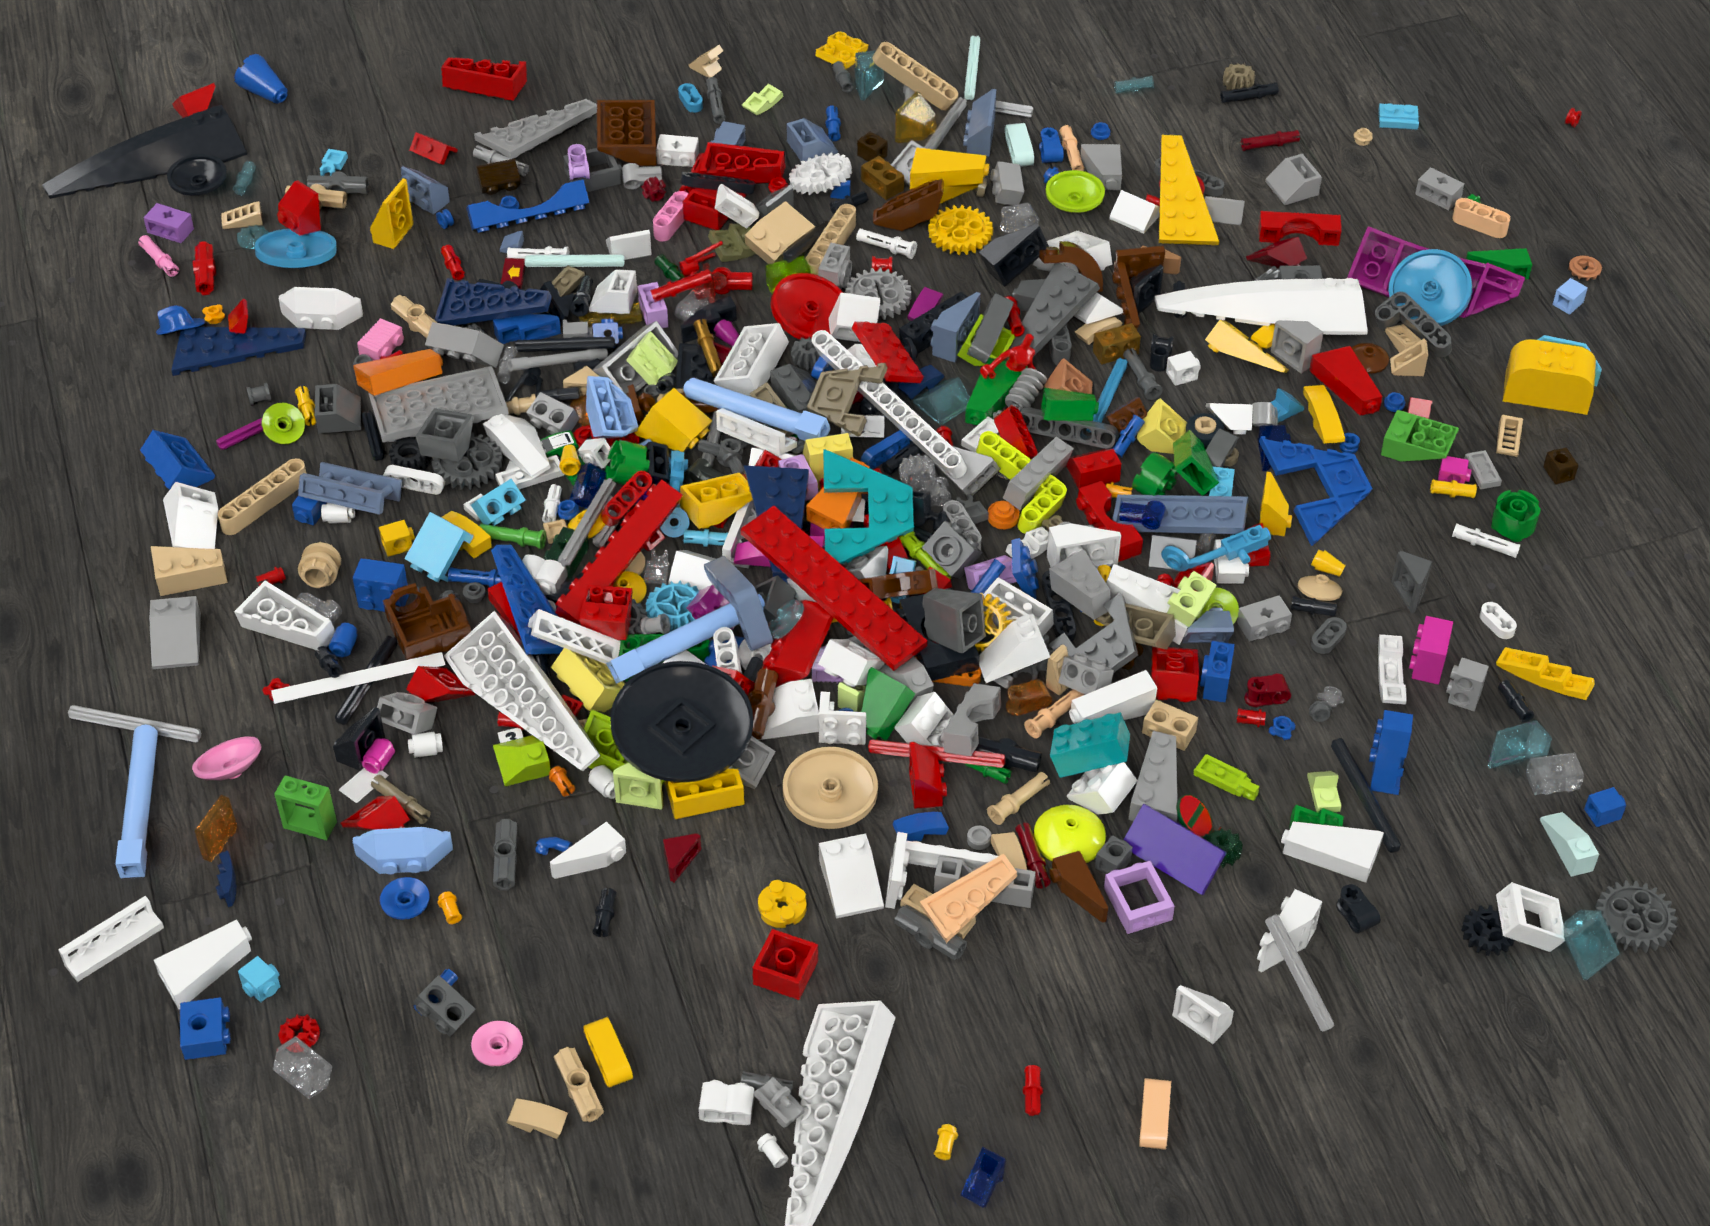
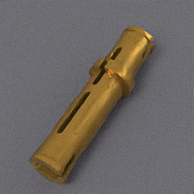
M699 319L693 324L698 335L697 341L702 346L712 376L716 377L715 372L718 374L722 365L713 343L714 337L709 332L706 320L702 319L700 321Z

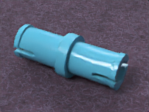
M685 529L684 543L703 544V547H708V545L723 546L729 532H709V529H704V531Z

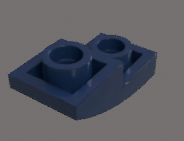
M932 365L925 366L919 369L924 376L921 383L900 382L898 383V389L912 400L924 388L930 391L945 376Z
M225 851L219 853L221 864L217 865L220 872L217 875L219 885L215 886L219 899H225L227 906L231 907L236 896V876L229 852Z

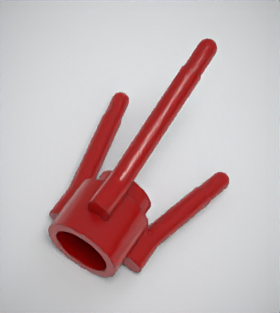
M719 241L699 253L680 261L679 265L682 274L687 277L691 276V271H699L698 263L708 260L716 254L703 255L721 246L723 242Z

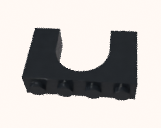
M925 594L900 599V609L897 610V614L928 640L923 635L925 630V611L922 602L923 595ZM928 640L927 647L914 656L924 665L931 681L979 670V653L975 645L964 653H959Z

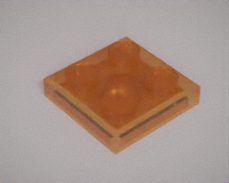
M220 795L194 830L202 857L209 862H212L215 856L221 853L224 844L229 837L235 834L237 829L230 799L223 795Z

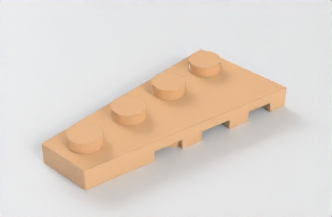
M1002 854L920 901L921 908L947 943L1017 877V871L1006 856Z

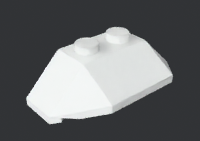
M294 287L286 293L279 295L278 298L281 313L297 328L339 330L363 316L361 299L352 297L348 293L335 288Z

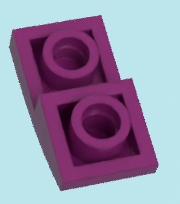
M924 287L908 314V320L912 321L939 305L943 294Z

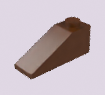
M1076 851L1053 858L1052 869L1049 870L1052 882L1057 883L1063 894L1100 922H1106L1108 906L1081 852Z

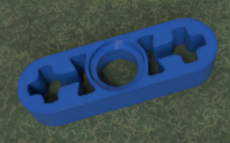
M899 430L867 449L861 457V462L868 465L870 469H874L909 445L911 440Z

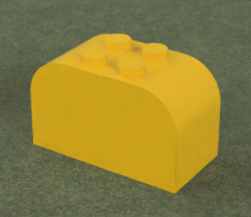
M1531 339L1521 341L1512 348L1505 373L1503 402L1587 415L1594 393L1596 358L1591 351L1579 346Z

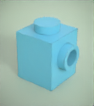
M258 956L238 971L245 993L249 997H256L260 1002L274 995L277 989L280 988L279 972L272 964L267 965Z

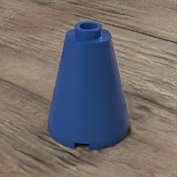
M259 54L247 57L243 61L245 63L243 67H238L236 70L235 83L239 87L273 103H280L286 99L287 88L266 60Z

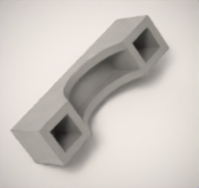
M1055 437L1009 481L1003 499L1021 510L1033 498L1040 485L1050 474L1056 476L1067 465L1074 448L1058 437Z
M974 683L970 691L966 692L963 702L957 707L956 713L950 717L948 726L942 730L941 742H944V752L972 756L979 744L978 724L976 722L995 718L1001 708L1000 687Z
M939 856L935 872L934 892H938L974 870L970 869L962 859ZM1015 868L1017 877L991 902L1031 908L1036 871Z

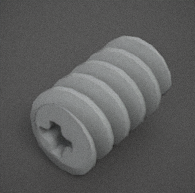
M1032 368L1024 369L1017 378V382L1014 383L1013 388L1009 391V394L1005 397L1006 405L1008 407L1013 405L1019 411L1024 407H1031L1030 403H1033L1035 401L1034 397L1039 395L1038 390H1042V384L1047 382L1045 375Z

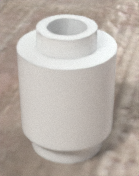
M331 503L322 504L323 522L328 521L329 524L350 523L351 518H355V509Z
M441 733L412 734V739H408L409 754L414 753L416 758L437 755V752H443Z
M605 765L594 767L589 773V783L604 797L614 799L613 772Z

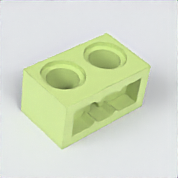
M1195 571L1191 573L1189 578L1184 576L1178 586L1181 590L1178 594L1174 592L1167 602L1170 605L1167 613L1173 614L1176 620L1190 627L1211 597L1216 584Z

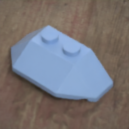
M587 377L586 411L593 437L614 439L637 431L638 424L631 399L620 388L612 384L613 381L609 377Z
M426 827L378 829L353 837L356 856L379 874L429 871L453 850L450 832H441L437 829Z

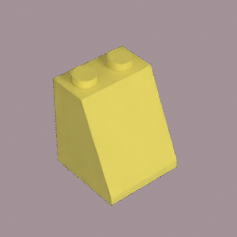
M848 433L805 440L803 455L817 480L818 489H820L819 482L821 478H824L823 449L847 459L853 458V447Z

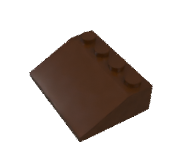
M597 100V150L639 166H656L655 100Z

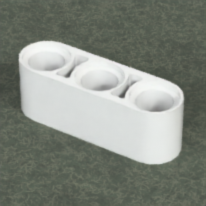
M727 627L719 628L715 631L713 637L717 666L737 670L742 674L738 644L733 631Z

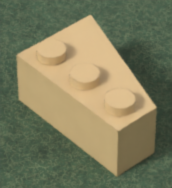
M151 546L155 579L160 596L228 583L221 549Z

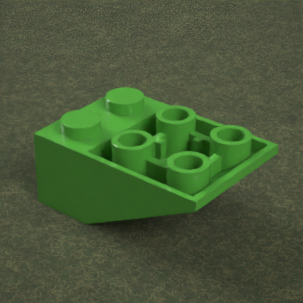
M1397 410L1384 437L1381 456L1401 462L1446 458L1459 428Z

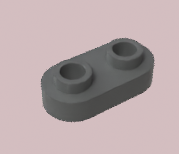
M1337 617L1328 618L1313 634L1311 640L1312 649L1320 654L1331 652L1345 636L1347 628L1345 621Z

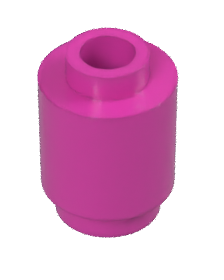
M384 738L376 739L363 756V767L373 774L382 771L395 753L393 744Z

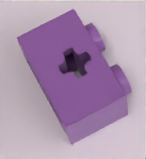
M158 203L144 217L147 233L178 243H182L194 229L190 213Z

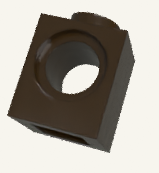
M869 131L857 140V156L864 160L870 161L878 156L883 159L887 157L888 141Z
M1567 447L1547 452L1543 468L1556 485L1574 480L1579 465Z

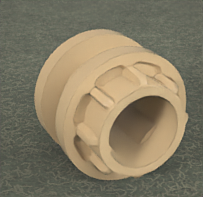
M322 542L310 544L303 551L298 566L299 576L311 587L321 588L329 586L336 580L341 565V556L330 544Z

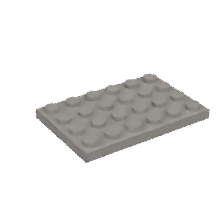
M492 366L412 383L375 396L369 393L382 442H394L405 437H416V434L434 408L472 414L474 417L473 423H479L482 420L491 419L493 416L500 414L509 415L508 407Z

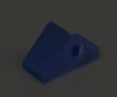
M982 1147L960 1195L983 1208L986 1207L996 1184L1003 1180L1007 1159Z

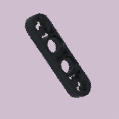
M683 172L680 181L684 186L718 190V187L723 184L734 192L753 194L756 184L748 179Z
M1046 571L1042 576V589L1047 607L1053 610L1055 636L1058 638L1065 633L1063 626L1066 625L1068 633L1065 634L1072 642L1076 637V624L1070 603L1063 597L1059 601L1051 599V596L1058 594L1051 590L1050 573ZM1057 612H1064L1067 616L1062 618L1055 614Z

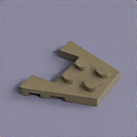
M878 363V366L869 368L865 365L850 371L846 368L821 372L807 405L809 412L826 417L829 422L856 436H861L867 420L863 415L848 414L861 381L882 384L888 369L886 364Z

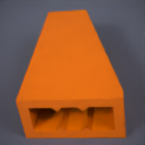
M427 349L353 366L357 385L375 396L442 374L441 366H443V361L438 353Z
M852 457L849 459L853 462H856L860 465L869 468L868 465L861 461H858ZM823 487L806 505L807 521L823 529L849 528L861 502V493L863 492L824 493Z

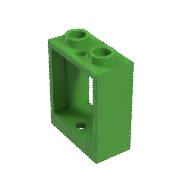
M284 776L274 793L283 828L327 840L337 823L329 787ZM295 803L314 808V810L297 806Z

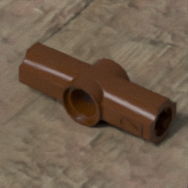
M767 668L759 670L754 689L747 695L753 711L752 736L756 739H762V736H764L767 719L775 710L772 698L778 674Z

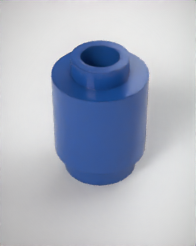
M342 623L336 628L329 643V649L335 656L346 657L350 655L358 637L357 628L350 623Z

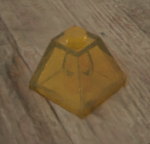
M916 91L896 111L895 142L897 143L925 140L936 130V114L920 92Z

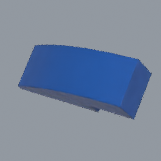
M528 314L493 320L495 336L498 342L502 344L515 340L544 339L561 334L558 316Z

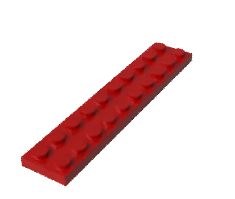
M772 506L741 528V535L893 671L927 647L928 640L775 506Z

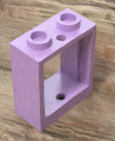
M1151 861L1136 863L1131 867L1113 870L1105 875L1104 890L1127 934L1173 920L1175 906ZM1147 879L1159 902L1131 911L1119 887Z

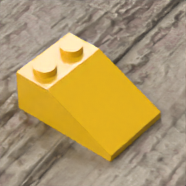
M404 178L382 203L370 228L373 243L392 249L398 245L414 225L407 180Z
M740 473L680 486V493L683 495L680 501V508L687 513L689 519L699 529L709 528L712 525L721 523L752 501L748 482Z

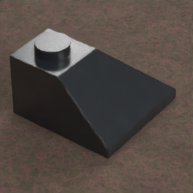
M1158 265L1143 270L1137 276L1131 278L1130 285L1138 314L1155 301L1156 295L1161 294L1164 266Z
M374 707L335 741L333 750L337 762L359 771L363 769V756L376 739L385 738L379 708Z

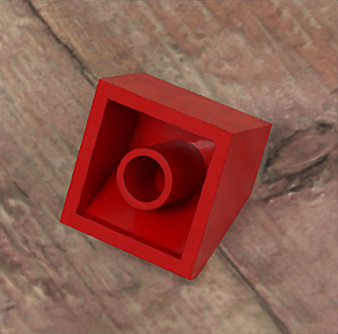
M294 181L278 203L279 212L277 217L279 223L299 236L320 231L319 194L300 181Z
M1102 449L1069 458L1066 465L1078 489L1099 481H1103L1105 485L1107 483L1111 484V482H1120L1122 464L1114 449Z
M910 742L909 776L914 809L941 807L943 797H947L946 782H941V778H944L943 763L939 764L936 753L916 742Z

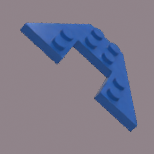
M1265 436L1260 437L1259 443L1276 476L1314 467L1330 497L1296 505L1294 509L1311 546L1318 542L1372 491V487L1355 454L1340 453L1331 449L1323 451L1314 449V446L1293 444L1286 440L1277 442L1267 440Z

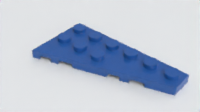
M496 545L491 552L526 655L561 653L564 649L563 647L532 636V628L528 627L529 619L538 609L557 616L554 609L513 546Z

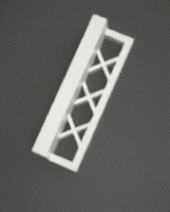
M724 408L716 411L718 431L778 456L797 447V441L785 437V434Z
M753 500L736 512L722 548V556H725L734 566L749 568V565L734 564L736 544L742 543L741 539L744 538L741 535V528L757 517L754 511Z
M540 609L529 619L528 627L532 628V636L604 664L619 656V640Z
M144 896L60 948L59 953L67 970L79 982L164 927L160 919L153 912L149 899ZM143 907L145 908V910L135 915L138 910L142 909ZM121 922L118 927L114 928L117 923ZM98 935H100L97 940H95V941L92 942L93 938H95V937H97ZM78 949L76 953L68 957L69 953Z

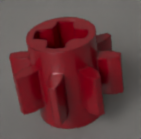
M656 176L648 178L641 186L644 190L642 194L646 199L649 198L651 202L659 201L667 192L664 189L666 184L662 179L658 180Z

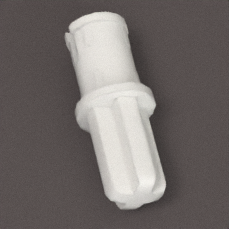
M556 484L551 485L548 497L544 500L545 510L542 516L544 523L556 521L562 491L561 486Z

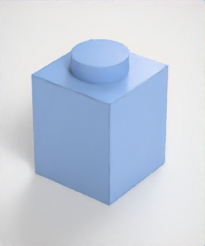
M1570 278L1556 290L1553 305L1570 315L1584 302L1587 287Z

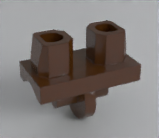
M632 384L627 386L629 393H626V395L631 399L636 420H638L640 425L644 420L643 410L646 412L650 411L652 406L655 405V399L652 395L642 393L641 396L636 395L635 387Z
M1136 397L1126 404L1117 407L1116 410L1106 415V418L1110 425L1115 426L1120 433L1122 430H1125L1133 415L1143 419L1147 416V411L1140 397Z

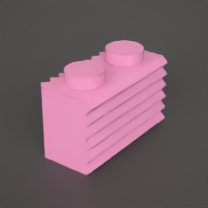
M380 318L377 324L375 323L372 329L370 328V331L358 341L359 355H368L373 361L379 360L381 356L391 355L392 351L403 343L402 327Z

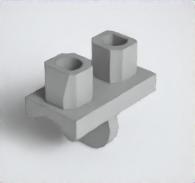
M774 1077L764 1086L754 1091V1096L760 1101V1104L777 1119V1122L782 1127H787L805 1111L790 1094L791 1090L787 1086L783 1087Z

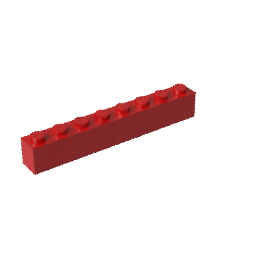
M663 480L657 486L653 484L646 493L648 497L644 501L640 499L634 507V514L632 516L627 515L622 521L621 530L619 532L615 530L608 539L610 543L607 547L602 546L595 555L597 559L593 564L589 562L582 570L584 575L580 579H574L568 588L570 592L567 595L562 594L555 604L558 606L555 612L557 616L580 625L579 618L587 584L613 586L679 505L683 495Z

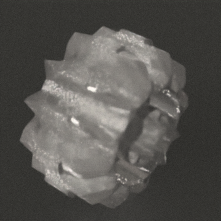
M918 453L916 456H912L910 454L909 458H903V462L899 464V474L902 483L914 486L915 489L918 486L925 488V484H931L932 479L935 478L934 462L927 455L921 456Z

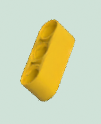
M605 1017L584 1025L583 1029L607 1087L610 1088L633 1079L629 1062L609 1018Z

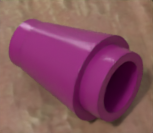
M724 319L719 321L714 327L716 337L733 347L739 334L732 323Z

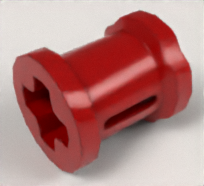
M872 256V268L875 272H878L879 268L882 269V272L890 269V274H892V257L885 259Z

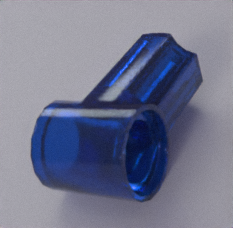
M1156 500L1148 502L1147 505L1122 502L1119 519L1120 521L1142 523L1147 529L1156 530L1161 525L1166 507L1163 503Z

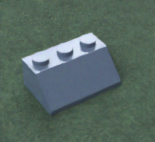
M997 89L990 90L974 101L972 110H968L965 134L968 135H964L963 146L967 147L968 154L990 156Z

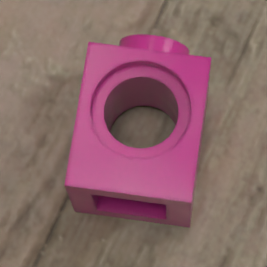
M1450 456L1443 458L1439 469L1438 481L1451 482L1456 480L1457 483L1465 484V481L1469 482L1472 470L1468 469L1469 460Z

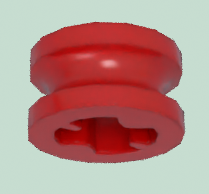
M1571 108L1565 119V124H1571L1572 127H1576L1582 112H1576L1574 108Z

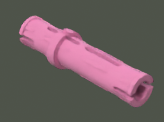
M144 235L139 239L141 240L138 241L139 245L155 260L156 265L160 269L162 268L170 277L178 274L179 267L172 262L171 257L167 253L165 254L149 236Z

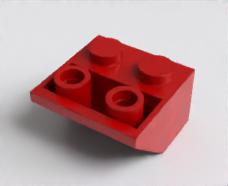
M587 584L579 618L580 625L616 640H627L631 620L632 588Z

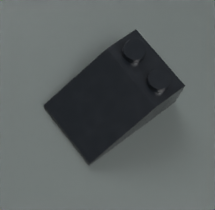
M1034 224L993 239L979 253L989 273L1005 287L1039 258V250H1046L1049 245L1040 226Z

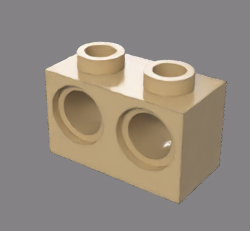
M1155 700L1144 718L1142 733L1150 738L1153 731L1176 736V748L1185 751L1196 733L1198 717Z

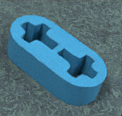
M689 83L680 85L678 88L679 99L685 108L693 113L701 111L703 109V99L695 86Z

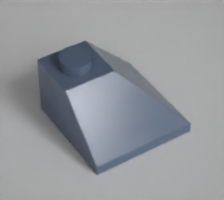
M1223 608L1209 609L1187 629L1182 643H1211L1212 641L1228 643L1234 633L1230 611H1223Z

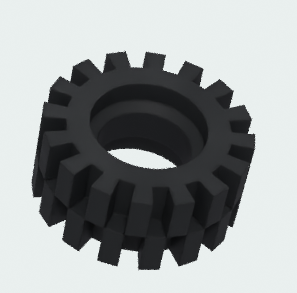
M405 437L403 441L398 439L396 444L392 443V448L389 449L391 465L416 470L421 469L422 471L426 470L425 466H429L430 457L420 454L417 439L414 440V437H410V439ZM408 454H415L414 457H410V458H405V457H404L405 455H408Z

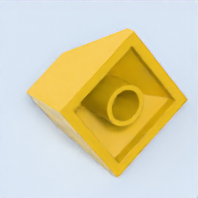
M1267 472L1259 523H1263V527L1268 528L1270 535L1285 536L1286 528L1291 527L1292 515H1288L1289 505L1272 473Z

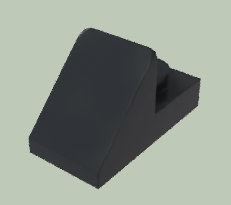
M548 281L542 285L540 290L550 292L552 298L548 312L550 315L559 317L561 326L563 320L568 316L574 293L560 297L557 288L554 287L551 281Z

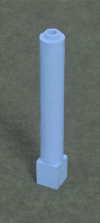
M691 378L684 385L683 390L686 398L719 409L724 408L743 417L797 434L798 438L804 441L826 437L831 429L826 417L807 411L799 413L696 378Z
M758 594L763 609V607L765 606V602L762 596ZM729 603L607 662L606 664L616 684L713 637L715 631L719 628H732L740 624L735 608Z
M146 724L136 727L133 735L121 840H118L116 867L120 878L145 877L147 861L145 846L158 731Z

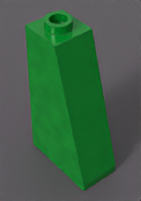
M989 357L985 365H990L995 358ZM1002 361L994 369L996 373L994 379H991L989 376L984 379L980 374L966 406L965 423L978 426L987 417L992 418L994 412L1002 410L1006 406L1005 397L1013 388L1014 383L1017 382V378L1021 375L1022 371H1012L1005 365L1007 361Z
M1190 430L1173 443L1175 470L1203 496L1215 487L1219 481L1203 442Z

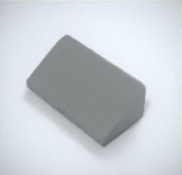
M1205 196V203L1212 222L1241 225L1245 201Z

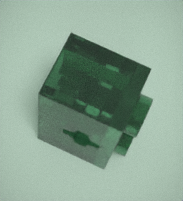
M563 527L560 533L555 535L553 545L550 550L545 552L544 559L558 561L559 556L575 530ZM588 535L571 564L566 566L567 578L572 579L589 549Z

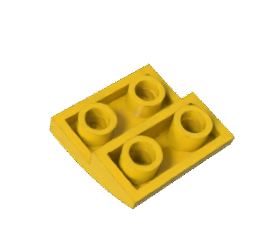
M838 31L828 37L827 44L816 49L815 56L832 64L840 61L844 64L845 69H848L862 57L869 45L863 43L860 39L847 36L846 33Z

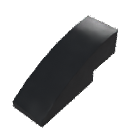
M728 296L719 299L690 316L681 325L682 343L698 339L693 324L699 319L700 321L702 319L706 320L711 334H716L714 327L719 321L724 319L731 323L737 321L736 305L732 298Z

